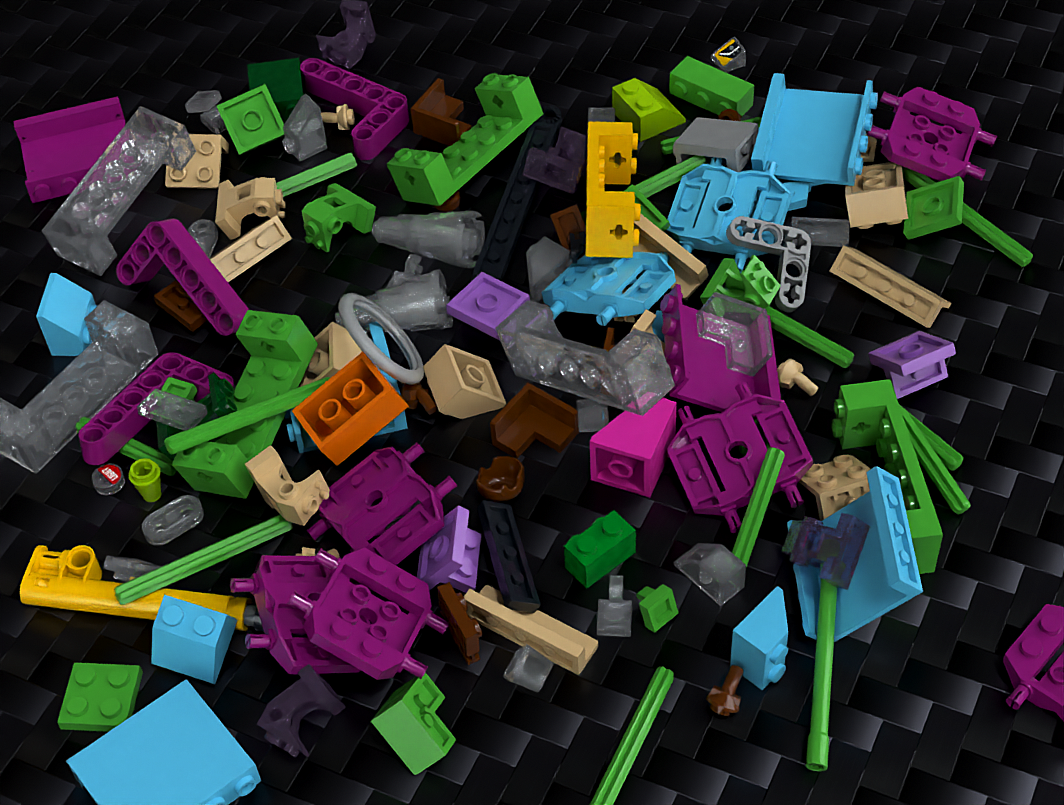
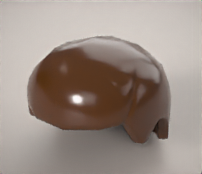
M511 456L494 457L488 469L480 467L476 479V489L487 500L497 503L507 502L518 496L524 486V466L520 460Z

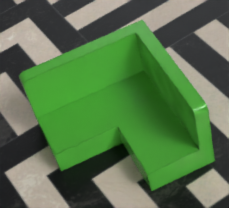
M426 672L422 679L416 676L394 691L371 720L372 724L414 775L419 774L446 756L456 741V738L435 713L445 699V696Z

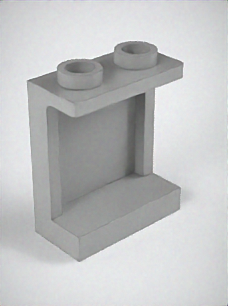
M697 117L673 144V155L676 157V164L693 155L725 158L728 169L741 172L752 157L758 134V123Z

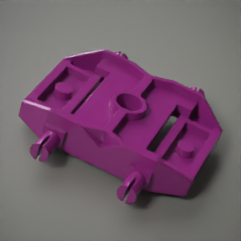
M921 87L912 89L903 94L902 97L883 92L879 102L894 107L893 112L895 114L889 130H884L872 125L871 131H868L866 135L882 141L880 152L889 161L938 181H944L956 176L964 178L966 174L982 181L986 169L972 165L968 161L977 140L993 146L997 135L985 132L982 128H979L980 123L974 108ZM910 112L916 113V114H918V115H917V116L911 115ZM929 119L944 124V126L931 123Z
M742 382L743 389L740 383L735 387L741 400L732 404L721 413L704 415L694 419L689 406H684L687 418L682 408H680L677 414L683 425L667 448L670 460L694 514L725 517L731 533L737 532L733 520L738 530H740L742 523L736 511L749 504L767 452V447L752 418L753 416L756 417L769 447L780 449L785 454L772 495L783 491L789 500L791 508L797 507L796 501L799 506L802 505L804 500H802L796 486L813 465V459L785 401L759 394L753 395L747 382ZM700 438H702L725 488L723 492L720 491L698 443ZM735 446H743L748 450L747 454L740 459L731 457L730 451Z
M417 442L403 454L400 451H396L393 447L377 449L329 487L328 499H324L318 508L321 511L319 514L321 519L307 529V531L316 540L329 528H334L349 545L351 553L365 547L397 565L445 526L443 504L441 501L445 495L457 487V484L450 476H447L446 479L434 488L415 473L410 467V463L425 453ZM383 498L379 504L371 506L376 499ZM419 500L421 503L410 511L412 505ZM405 515L403 518H401L398 522H396L393 526H391L388 530L385 531L386 526L389 523H391L398 516ZM373 536H379L372 543L368 542Z
M365 547L347 554L343 558H336L321 548L314 561L330 569L329 575L332 577L317 601L311 600L295 590L288 601V604L306 613L303 617L306 619L303 628L310 642L377 680L393 678L397 672L401 673L403 669L422 679L428 666L410 657L411 655L408 652L420 628L423 629L427 625L443 635L449 625V621L447 622L430 610L432 605L428 584ZM350 578H352V579H354L355 581L361 583L362 585H360V584L355 585V584H353L352 582H350L349 580H350ZM369 589L373 590L374 592L380 594L381 596L387 598L390 601L385 602L379 599L378 597L372 595ZM399 606L409 611L408 614L402 612ZM359 616L368 618L372 624L363 622Z
M262 555L257 563L255 572L250 578L231 579L230 589L232 593L250 592L254 595L264 634L246 635L245 645H247V649L266 648L288 674L359 673V669L310 642L308 637H292L291 633L298 636L306 634L303 628V624L306 621L303 617L306 613L288 604L294 591L296 590L307 598L317 601L332 577L329 575L330 569L314 561L316 556ZM350 578V580H349L350 582H352V583L355 584V585H358V584L362 585L361 583L355 581V580L352 579V578ZM359 616L363 622L370 624L368 618Z
M1046 604L1005 653L1003 663L1014 688L1011 695L1007 697L1006 703L1010 707L1013 704V709H1019L1021 704L1027 699L1037 707L1056 712L1064 721V651L1040 681L1035 679L1064 643V607Z

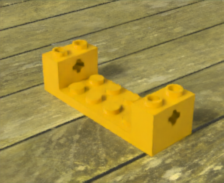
M588 121L585 257L633 258V247H639V229H634V221H640L641 204L635 203V192L605 191L604 184L630 185L631 174H636L637 158H632V150H637L638 133H633L632 122Z

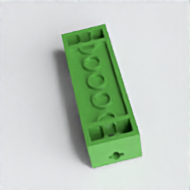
M497 73L485 76L483 82L475 88V91L486 116L481 117L473 128L464 132L458 142L445 148L443 154L409 148L397 151L395 157L386 165L404 201L441 206L544 113L529 77L516 76L514 74L498 75Z
M247 310L235 334L251 355L234 390L233 397L237 411L298 388L318 346L317 341L299 316ZM287 411L227 433L216 442L206 441L180 451L176 454L172 466L195 491L247 499L254 480L247 470L245 463L272 445Z
M891 380L840 386L839 399L834 400L836 419L831 421L833 436L835 438L839 437L842 449L876 445L878 456L883 457L885 461L884 470L899 478L919 574L934 572L943 532Z

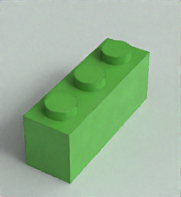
M687 56L670 72L669 94L717 115H720L726 109H733L743 116L753 106L754 84Z

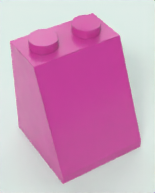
M645 394L593 435L589 441L591 480L650 498L669 457L667 448L676 436L677 402L664 397Z

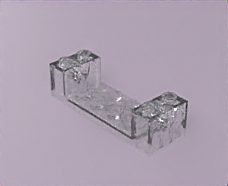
M142 106L138 108L42 229L43 234L57 256L102 276L117 256L107 238L110 231L162 164L182 171L197 152L185 125Z
M103 300L84 318L92 343L22 410L0 398V453L37 474L78 433L75 426L81 417L92 419L158 355L148 322Z
M529 300L495 327L515 376L640 416L648 412L675 387L670 366L662 350L661 341L655 334L633 329L610 351H606L563 338L556 327L553 312L548 305Z

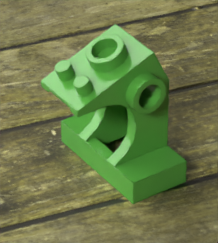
M337 183L328 185L326 196L307 203L302 210L304 229L306 231L305 241L307 243L311 242L317 249L321 248L325 252H329L332 235L337 234L341 230L344 222L364 234L372 231L376 206Z
M756 255L751 256L748 265L741 274L735 259L724 258L700 296L706 313L721 318L725 310L758 311L769 306L781 285Z

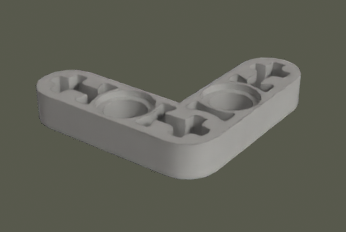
M745 216L736 217L727 227L726 236L728 240L737 246L780 256L777 281L781 286L774 297L775 304L781 311H795L803 303L805 297L811 250L809 235L803 230ZM738 226L742 227V231L745 232L744 236L739 235V231L736 230ZM762 232H771L775 236V243H766L762 239ZM794 239H797L798 245H801L799 249H795V244L791 243ZM788 264L797 266L800 271L799 277H791L786 271V266ZM790 285H795L791 289V298L795 300L792 303H788V298L784 295L790 290Z

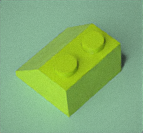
M633 78L612 87V112L621 122H632L633 133H638V140L640 142L686 122V118L657 88L643 81Z

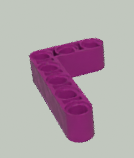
M309 58L300 64L305 91L339 106L347 104L349 109H353L355 113L365 116L353 128L351 133L354 152L357 158L361 160L373 159L408 125L410 118L405 95L320 59Z
M173 218L150 222L118 263L116 273L119 281L124 285L150 281L165 264L215 330L223 336L235 334L247 310H249L179 220Z
M179 353L163 354L80 429L78 436L84 461L90 465H100L107 462L156 416L155 412L160 409L154 401L168 377L194 384L198 390L194 397L195 403L210 393L208 376L213 372L221 380L223 378L228 380L234 388L233 378L226 373Z

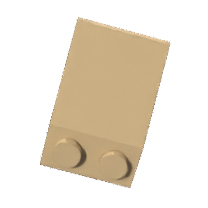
M888 162L863 166L862 174L856 175L854 186L845 185L850 228L868 229L873 227L874 224L884 222L888 225L901 223L903 219H908L901 165Z

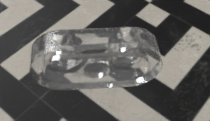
M201 219L194 222L189 227L188 232L208 258H210L218 239V231L213 221Z
M184 495L147 516L142 523L145 539L150 544L163 545L199 524L204 515L200 500L192 495Z

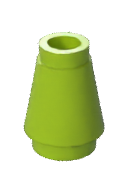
M147 458L135 461L130 467L129 480L145 501H157L162 494L160 467Z

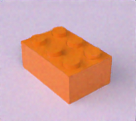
M362 351L296 406L292 412L319 450L338 466L408 408L409 405L381 370Z

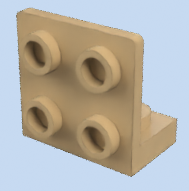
M168 134L165 186L167 188L218 189L221 154H228L229 143L222 135Z
M840 455L831 462L813 464L799 481L800 484L815 495L820 522L870 491L866 472L871 469L852 455Z

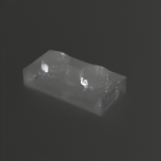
M108 555L103 566L104 569L115 572L114 578L127 582L162 567L136 558Z

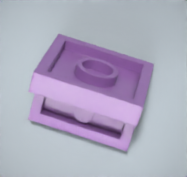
M481 272L446 305L447 314L510 345L516 339V317L530 304V295Z
M918 331L873 350L868 354L871 364L884 369L886 380H891L896 397L899 399L947 378L948 373L945 359L955 355L956 351L953 342Z
M459 505L444 516L445 526L421 545L417 578L427 583L429 590L440 582L444 584L450 582L453 588L465 593L469 589H476L481 534L467 528L469 510Z

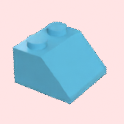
M50 273L36 315L52 356H86L89 344H93L95 324L100 321V307L95 304L92 293L57 273Z
M777 586L733 629L730 667L732 665L741 667L744 671L742 676L761 690L771 681L776 683L786 670L784 664L785 656L788 653V625L783 590Z
M164 594L152 627L151 664L215 684L238 619Z

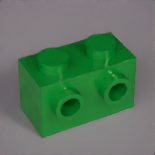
M615 510L605 517L597 518L591 527L580 535L572 536L564 545L565 568L587 589L636 553V530Z

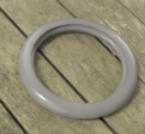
M356 293L344 294L338 303L339 314L345 328L358 347L374 364L392 378L408 385L420 383L424 377V365L416 347L403 329L390 315L371 300ZM353 308L369 315L391 335L404 353L410 370L392 361L372 342L359 324Z

